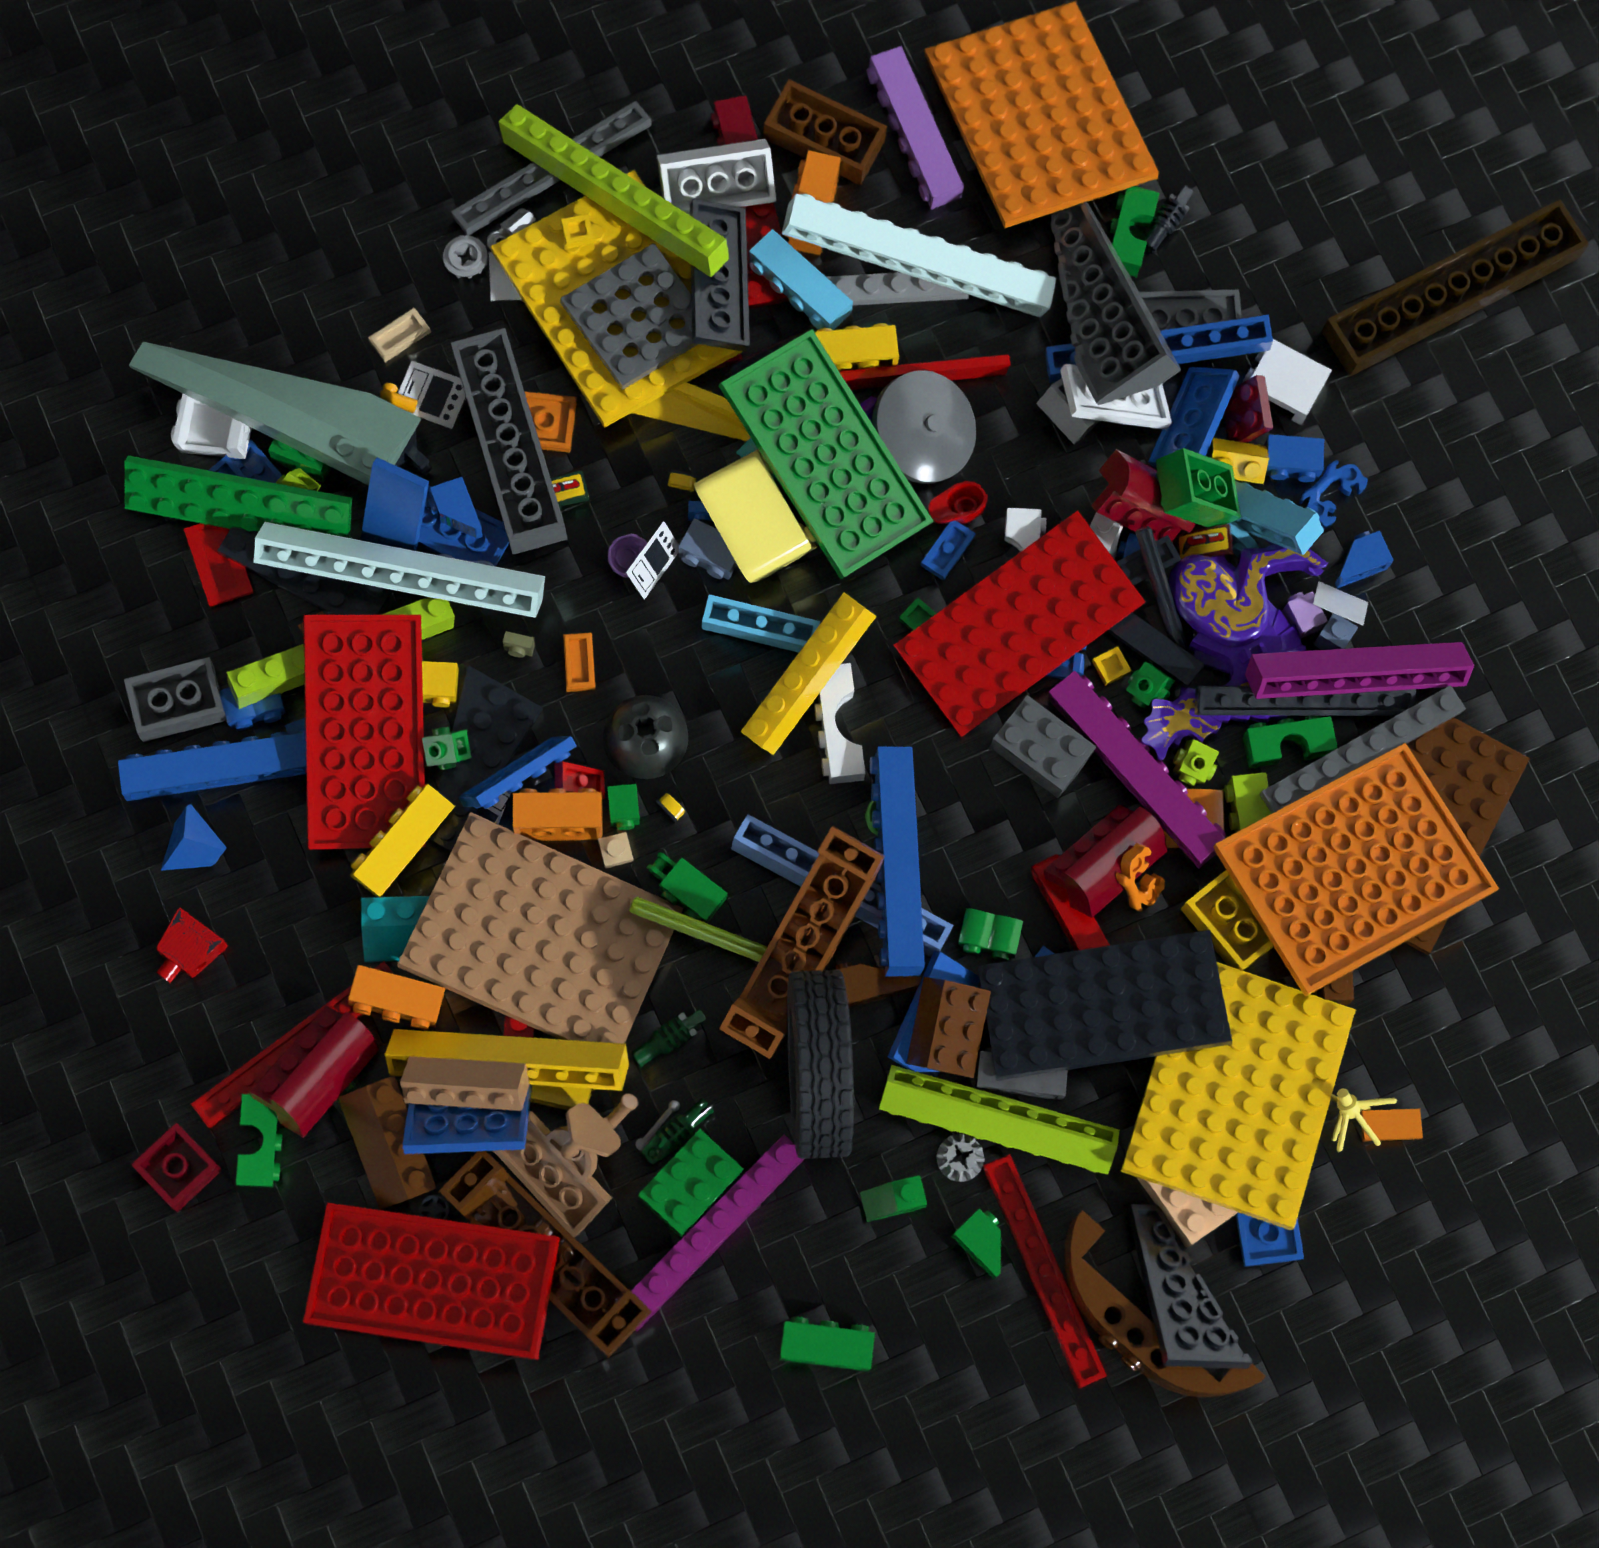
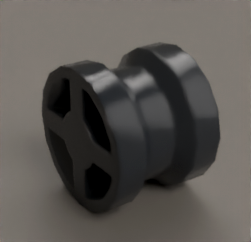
M436 1194L429 1195L420 1204L419 1210L422 1217L436 1218L437 1216V1219H450V1206L442 1196Z

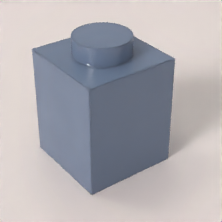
M1333 613L1313 645L1321 650L1345 649L1358 627L1345 618Z

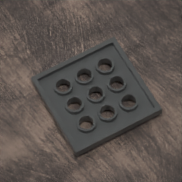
M654 243L560 298L561 305L622 390L698 345L692 343L691 293ZM648 275L653 278L654 282L649 286H644L638 280L640 277ZM620 289H625L631 295L629 298L621 300L615 296V293ZM658 297H665L670 303L666 307H658L654 304V300ZM596 303H602L607 307V310L604 313L597 314L591 308ZM634 311H642L645 313L646 318L642 321H634L630 315ZM678 318L684 321L685 326L681 329H674L669 323L671 320ZM611 325H618L623 331L619 335H611L607 332V328ZM655 332L662 339L658 343H650L647 341L646 336L649 333ZM631 346L638 350V354L634 357H627L622 351L624 348Z

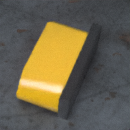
M671 469L668 486L694 491L697 475Z
M668 793L656 801V805L674 823L686 813L683 807Z

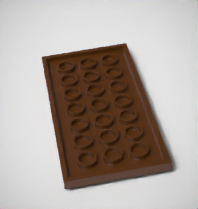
M1453 717L1407 743V746L1480 857L1530 758ZM1448 918L1404 943L1426 955L1430 954Z

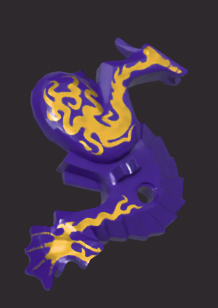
M1267 541L1270 546L1265 548L1242 549L1236 568L1231 563L1228 564L1224 555L1208 557L1194 554L1183 558L1171 570L1168 583L1177 612L1198 632L1188 648L1193 652L1195 658L1205 664V667L1229 674V682L1223 686H1250L1245 673L1252 654L1307 651L1306 645L1301 643L1296 625H1290L1280 609L1277 610L1269 601L1264 579L1266 576L1277 572L1295 570L1304 571L1311 576L1321 575L1324 571L1321 568L1326 567L1328 562L1310 548L1304 555H1301ZM1181 687L1179 698L1173 702L1164 699L1152 700V713L1144 719L1147 734L1142 737L1141 743L1152 747L1156 752L1157 758L1163 760L1169 746L1176 751L1185 736H1191L1202 743L1208 735L1212 733L1217 734L1221 724L1228 723L1229 720L1245 723L1248 720L1267 724L1269 720H1282L1288 716L1195 715V689Z

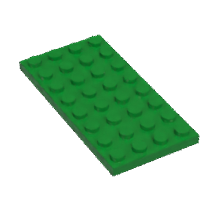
M813 329L718 385L840 579L848 576L934 522Z

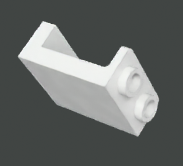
M1273 339L1270 351L1258 353L1255 359L1259 362L1256 370L1250 368L1243 382L1255 375L1265 376L1269 401L1294 413L1295 415L1292 420L1302 425L1332 370Z
M182 393V398L178 400L176 407L178 415L176 426H173L171 430V440L181 453L219 457L227 455L229 458L246 459L252 428Z

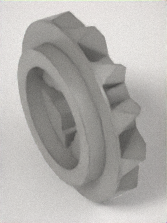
M456 237L444 249L443 260L449 272H452L458 278L468 277L470 279L477 273L481 274L482 269L487 265V249L475 237ZM469 249L470 258L473 260H467L466 264L462 266L461 258L458 256H464Z
M963 1133L949 1136L941 1143L937 1152V1164L940 1171L953 1181L963 1182L971 1180L981 1171L984 1163L982 1146L979 1145L975 1138ZM955 1146L961 1153L972 1152L965 1159L967 1169L960 1162L949 1163L956 1156Z

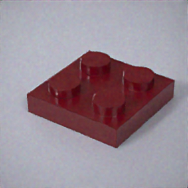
M1255 375L1235 387L1224 412L1228 440L1248 443L1273 429L1265 376Z

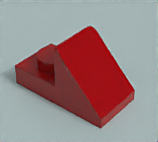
M563 761L554 764L555 788L565 789L567 792H578L582 788H592L596 792H601L602 799H605L603 770Z

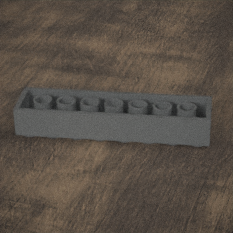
M503 328L451 342L455 362L512 554L567 540L565 524L506 329Z

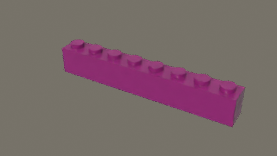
M1454 642L1252 654L1245 676L1255 698L1262 699L1442 688L1450 685L1452 687L1466 686L1474 664L1463 643Z
M1073 671L1049 691L1048 700L1076 732L1096 746L1094 752L1140 804L1155 817L1164 831L1199 869L1216 855L1213 846L1225 839V831L1219 824H1212L1207 819V812L1203 806L1197 801L1193 803L1186 795L1188 791L1179 780L1174 782L1167 774L1169 772L1167 766L1161 760H1155L1148 753L1150 748L1148 745L1141 743V738L1136 739L1131 734V727L1127 721L1121 716L1117 718L1114 715L1109 701L1104 696H1097L1092 690L1094 686L1085 675L1080 677L1076 671Z
M784 1134L631 1290L652 1311L635 1329L636 1331L659 1310L804 1160L797 1157L795 1144Z

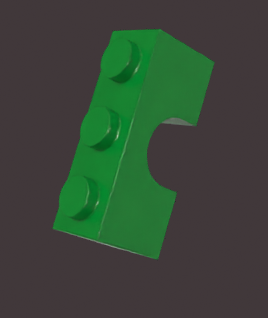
M1136 186L1127 188L1125 194H1119L1115 208L1120 210L1119 217H1113L1109 230L1110 234H1114L1112 246L1128 274L1137 277L1147 241L1133 237L1129 229L1134 226L1150 228L1160 194Z
M1310 715L1305 717V720L1294 722L1293 718L1279 720L1275 725L1269 726L1265 722L1250 725L1242 736L1249 769L1277 765L1282 758L1280 743L1284 741L1297 743L1302 749L1304 761L1322 758L1338 749L1331 716Z
M242 1094L240 1126L257 1128L263 1135V1145L254 1154L238 1155L236 1186L273 1187V1181H279L280 1163H274L275 1151H281L282 1133H276L277 1121L279 1119L275 1111L253 1099L251 1094Z

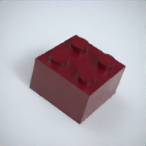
M175 1123L132 1164L138 1173L177 1212L222 1171L178 1123Z

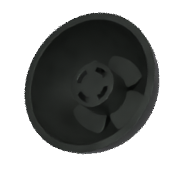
M641 695L623 701L612 711L604 727L603 743L608 758L618 770L631 777L652 779L669 773L681 762L688 746V729L683 716L670 702L656 696Z

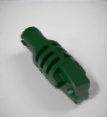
M700 1009L688 1018L684 1012L680 1013L655 1030L649 1041L630 1052L632 1057L641 1068L659 1054H669L698 1033L694 1027L706 1020V1017Z
M700 1098L683 1115L681 1113L679 1115L676 1114L654 1133L640 1150L642 1156L649 1164L654 1165L669 1154H672L694 1135V1128L714 1112L711 1106L708 1107V1103L703 1098Z

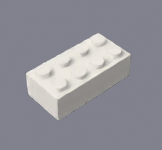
M766 139L657 155L662 197L689 215V205L692 199L736 207L776 202L771 151Z

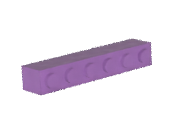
M900 46L871 56L870 68L867 69L869 80L872 84L876 83L879 90L877 92L879 102L882 107L887 108L889 125L899 135L898 144L903 154L906 153L910 160L908 162L909 170L913 177L918 178L920 183L919 192L923 201L927 200L930 208L933 209L961 199L964 186L902 47Z

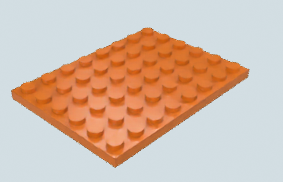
M1076 2L925 49V57L1004 228L1158 178V169Z
M1406 743L1221 840L1213 846L1219 859L1305 997L1495 893L1499 889Z

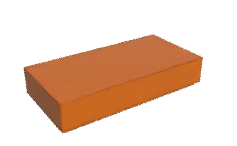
M592 633L563 634L567 692L595 690Z
M1420 1109L1369 1110L1360 1112V1115L1380 1141L1423 1138ZM1361 1127L1362 1141H1372Z

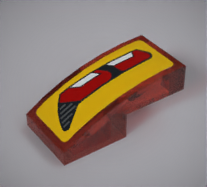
M1230 524L1207 527L1177 535L1178 554L1181 560L1186 556L1194 554L1208 557L1234 554Z

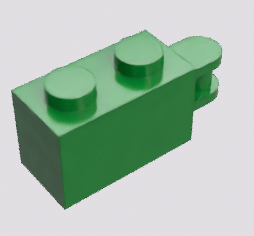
M659 852L656 855L658 857L657 860L646 868L651 874L662 881L660 883L661 897L673 906L678 904L684 908V915L708 923L727 900L728 893L683 858L676 864L665 854ZM666 866L672 869L667 876L662 873Z

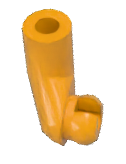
M385 383L383 385V390L380 391L381 399L407 412H415L418 403L417 399L396 393L398 388L395 384Z

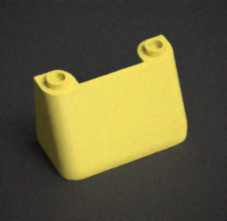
M759 450L740 458L694 484L698 496L734 560L750 583L765 579L817 548L814 543L816 540L808 527H804L803 524L797 521L771 475L773 474L772 470Z

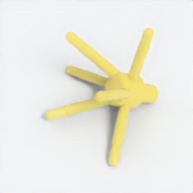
M1345 1088L1340 1089L1337 1092V1096L1332 1094L1330 1100L1337 1103L1340 1111L1331 1136V1140L1336 1141L1339 1134L1337 1151L1341 1152L1343 1150L1348 1120L1353 1118L1358 1121L1374 1144L1379 1146L1381 1144L1380 1140L1360 1115L1361 1109L1369 1111L1371 1110L1370 1106L1395 1104L1397 1099L1383 1098L1358 1101Z

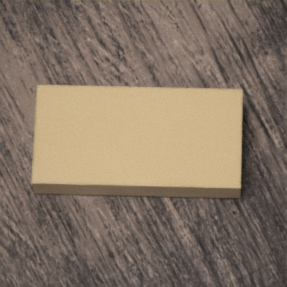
M412 308L368 339L383 361L387 362L429 334L431 330L416 309Z

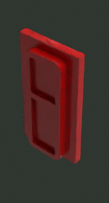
M200 523L184 528V532L209 606H216L254 593L246 568L218 554L217 550L230 529Z

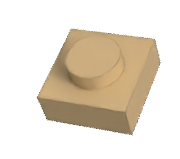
M626 832L598 839L605 869L633 862Z

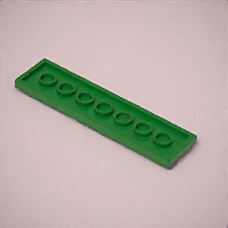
M129 455L125 460V509L228 529L236 527L247 531L259 532L264 522L350 538L352 498Z

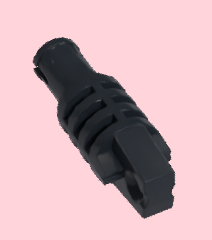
M1186 185L1178 192L1176 197L1170 194L1154 216L1151 223L1152 228L1143 240L1147 241L1145 251L1154 254L1165 236H1169L1174 232L1190 207L1186 205V202L1193 191Z

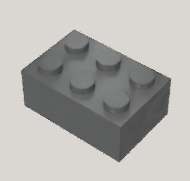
M210 657L124 679L136 731L142 742L227 721L219 692V683Z
M1027 695L995 735L990 748L1059 799L1093 755L1096 746Z

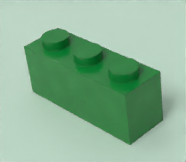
M791 1317V1322H784L779 1360L870 1371L875 1333L868 1332L869 1327L863 1325H851L850 1329L838 1328L839 1323L821 1321L819 1326L809 1324V1319Z

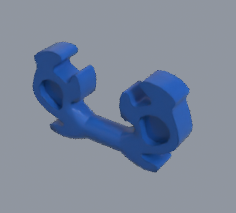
M1333 461L1328 465L1324 475L1316 484L1301 495L1299 503L1302 504L1308 500L1306 507L1313 509L1319 515V521L1323 529L1332 526L1336 520L1335 516H1327L1328 512L1333 513L1336 506L1329 500L1324 502L1319 500L1321 493L1332 482L1339 481V490L1347 496L1352 492V487H1356L1357 494L1360 495L1367 486L1368 478L1362 475L1356 465L1348 464L1336 469L1339 461Z

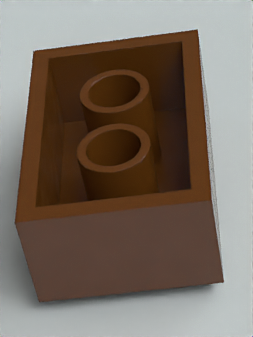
M924 977L906 1064L973 1078L991 991L948 980Z

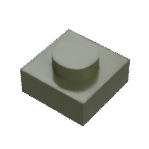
M508 631L505 632L503 645L504 650L508 651V654L523 658L525 655H533L535 647L533 637Z

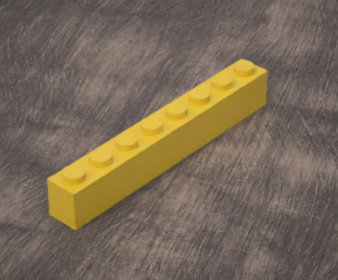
M394 1029L385 1053L389 1075L403 1076L409 1056L526 1064L530 1085L622 1091L629 1067L626 1044L401 1029Z

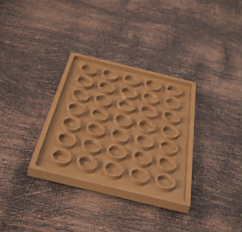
M470 812L397 967L557 1039L624 1044L674 932L672 928L631 913V903L635 897H640L679 913H682L684 908L678 905L673 906L665 899L521 834H514V831Z

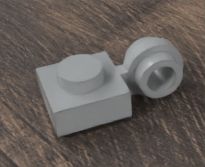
M520 208L500 225L502 227L500 230L493 231L488 236L487 245L491 250V246L496 244L498 238H501L502 241L530 226L536 220L531 212Z

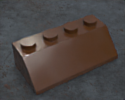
M395 1076L370 1084L338 1098L380 1210L437 1188L424 1153L404 1154L402 1145L408 1110Z

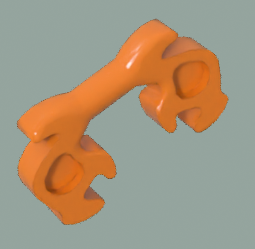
M1136 843L1122 858V874L1116 872L1115 875L1117 881L1125 888L1129 896V906L1141 912V904L1152 906L1157 901L1161 891L1165 888V881L1163 877L1153 873L1152 876L1145 874L1139 882L1140 888L1138 890L1135 884V875L1137 872L1143 873L1148 868L1149 863L1145 861V856H1150L1151 850L1144 845Z

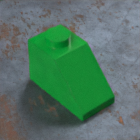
M920 1175L889 1182L860 1192L867 1222L925 1209L927 1206Z
M979 1208L953 1234L952 1238L994 1280L1001 1273V1230L997 1227L999 1221L988 1210L983 1213Z

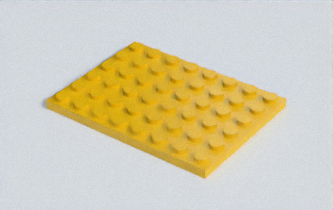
M635 170L627 173L628 176L644 185ZM584 196L492 245L491 252L605 428L674 390L677 386L738 355L742 351L698 344L622 390L561 305L560 298L653 243L690 293L691 264L587 196ZM589 214L595 243L567 249L561 219ZM644 275L638 280L644 286H649L654 282L653 278L648 275ZM620 289L615 293V296L621 300H625L631 295L625 289ZM658 297L654 300V304L658 307H666L670 303L665 297ZM596 303L591 309L593 312L601 314L607 310V307L602 303ZM634 311L630 317L634 321H642L646 318V315L642 311ZM678 318L671 320L669 323L674 329H681L685 326L684 321ZM611 325L607 328V332L611 335H619L623 331L618 325ZM652 332L646 336V339L650 343H658L662 337L658 333ZM631 346L624 348L622 351L627 357H634L638 354V350Z
M1217 962L1232 1044L1155 1057L1121 1172L1292 1231L1295 1228L1356 1009L1324 1000V998L1312 994L1305 997L1302 991Z

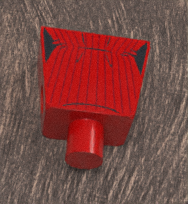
M179 908L156 950L166 961L156 973L168 983L172 982L180 970L194 978L218 957L228 945L222 938L182 908Z

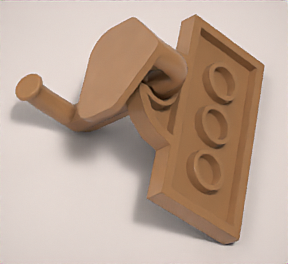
M624 1094L621 1097V1102L604 1119L590 1105L579 1103L566 1113L568 1126L558 1127L552 1132L532 1111H529L525 1149L495 1150L494 1152L573 1237H576L612 1199L592 1177L597 1168V1154L608 1157L620 1147V1138L613 1129L631 1110L637 1107V1099L632 1094Z

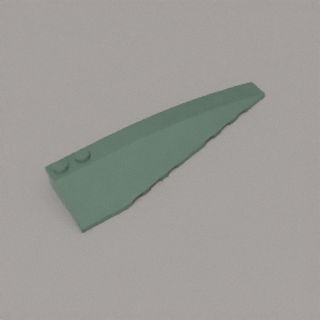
M142 342L129 364L131 368L368 486L372 464L375 459L380 458L395 465L421 421L420 417L371 393L148 342Z

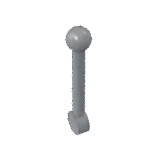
M677 1100L670 1101L666 1112L643 1138H639L636 1141L635 1145L638 1150L644 1147L672 1112L679 1110L680 1103Z

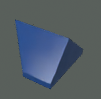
M191 804L185 807L174 824L161 871L215 865L226 849V846Z

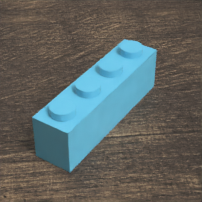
M773 229L749 251V266L757 275H763L767 278L770 286L777 293H783L790 299V304L797 311H803L808 315L811 323L818 330L822 328L834 330L852 313L853 301Z
M1235 481L1241 518L1235 522L1246 532L1301 555H1304L1323 533L1324 530L1319 521V515L1313 509L1295 505L1289 499L1283 500L1275 497L1266 490L1260 491L1246 482L1240 483Z
M710 594L702 620V629L795 652L801 651L820 625V621Z

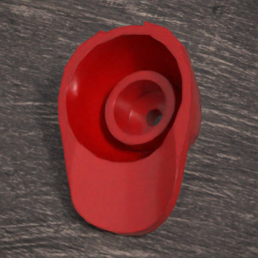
M965 481L957 483L930 501L929 514L935 523H947L955 520L959 523H969L983 513L988 503V495L981 488V485L975 482Z

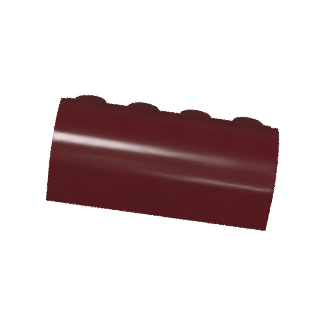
M1118 449L1113 452L1099 469V472L1108 481L1109 485L1092 504L1097 513L1134 532L1139 528L1149 526L1152 529L1155 541L1166 535L1173 541L1182 529L1190 533L1196 523L1164 513L1161 505L1160 484L1156 476L1157 470Z
M1119 804L1044 869L1045 879L1067 889L1070 907L1093 918L1125 889L1117 881L1115 875L1116 872L1122 874L1121 861L1124 854L1132 849L1136 843L1148 847L1151 850V855L1145 856V861L1149 863V868L1167 852L1164 831L1155 817L1146 809L1139 807L1132 811ZM1137 872L1135 875V879H1137L1142 873Z
M326 1005L250 1091L251 1096L256 1101L275 1111L281 1125L304 1137L379 1051L376 1041L371 1032L347 1011L341 1014Z

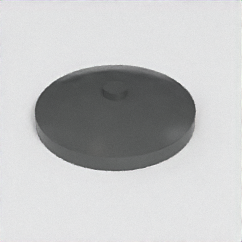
M931 371L909 372L887 384L876 400L872 415V425L907 480L922 484L936 483L954 476L966 465L975 445L976 422L968 399L951 380Z

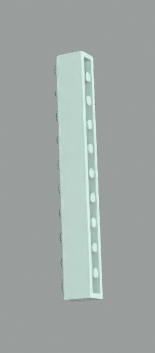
M795 194L788 204L782 230L783 235L1037 317H1041L1050 309L1056 278L1048 276L1044 271H1033L1023 268L1017 262H1005L997 259L992 254H980L971 251L967 246L947 243L940 237H928L919 234L915 229H904L895 226L888 220H876L867 217L865 213L860 211H848L842 209L836 203H824L815 200L813 196L808 194Z
M264 522L255 537L254 563L534 618H536L543 599L545 576L269 522Z

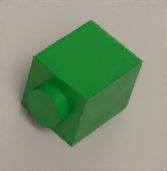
M637 785L608 786L611 827H617L618 830H630L634 828V825H639Z

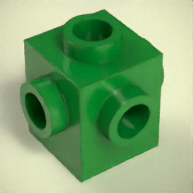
M1144 662L1140 670H1136L1130 676L1129 686L1126 691L1133 695L1131 700L1145 709L1147 705L1152 707L1151 702L1153 699L1167 700L1170 696L1169 690L1176 680L1154 665Z
M449 727L433 729V735L422 738L427 766L438 765L439 770L455 768L457 762L471 758L467 730L450 732Z

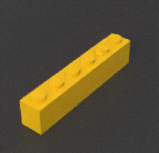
M844 592L741 732L758 746L774 755L876 616Z

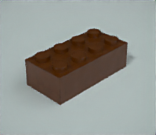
M788 80L764 123L763 139L805 159L807 158L808 150L841 157L839 175L861 185L885 141L887 126Z

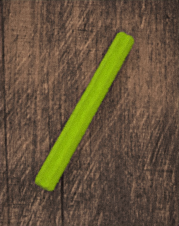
M635 897L630 906V912L758 962H760L767 949L762 944L640 897Z

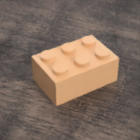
M1137 1177L1156 1206L1160 1207L1170 1226L1186 1248L1238 1213Z

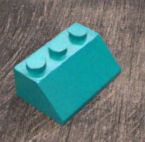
M430 896L361 898L362 939L365 963L399 962Z

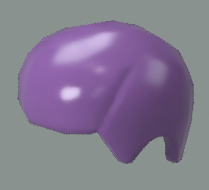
M629 534L615 539L608 549V563L613 572L625 578L629 577L626 572L644 549L647 541L636 534Z

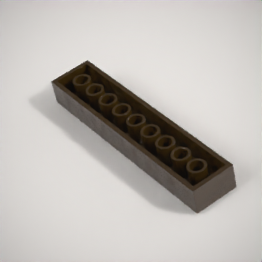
M1558 200L1328 318L1321 332L1343 368L1351 377L1573 262L1582 256L1589 243L1562 201Z

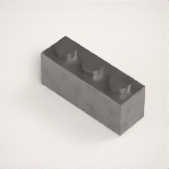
M991 1047L985 1048V1051H980L977 1057L975 1089L985 1092L1062 1100L1066 1095L1068 1070L997 1081Z

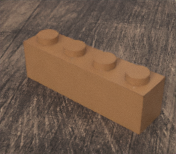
M409 1056L400 1081L405 1103L522 1111L530 1085L526 1064L413 1056Z

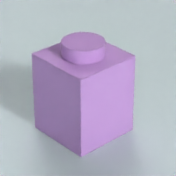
M1313 591L1305 595L1303 592L1291 596L1287 599L1288 602L1282 610L1290 625H1296L1300 639L1322 630L1328 622L1322 608L1313 604L1315 598Z

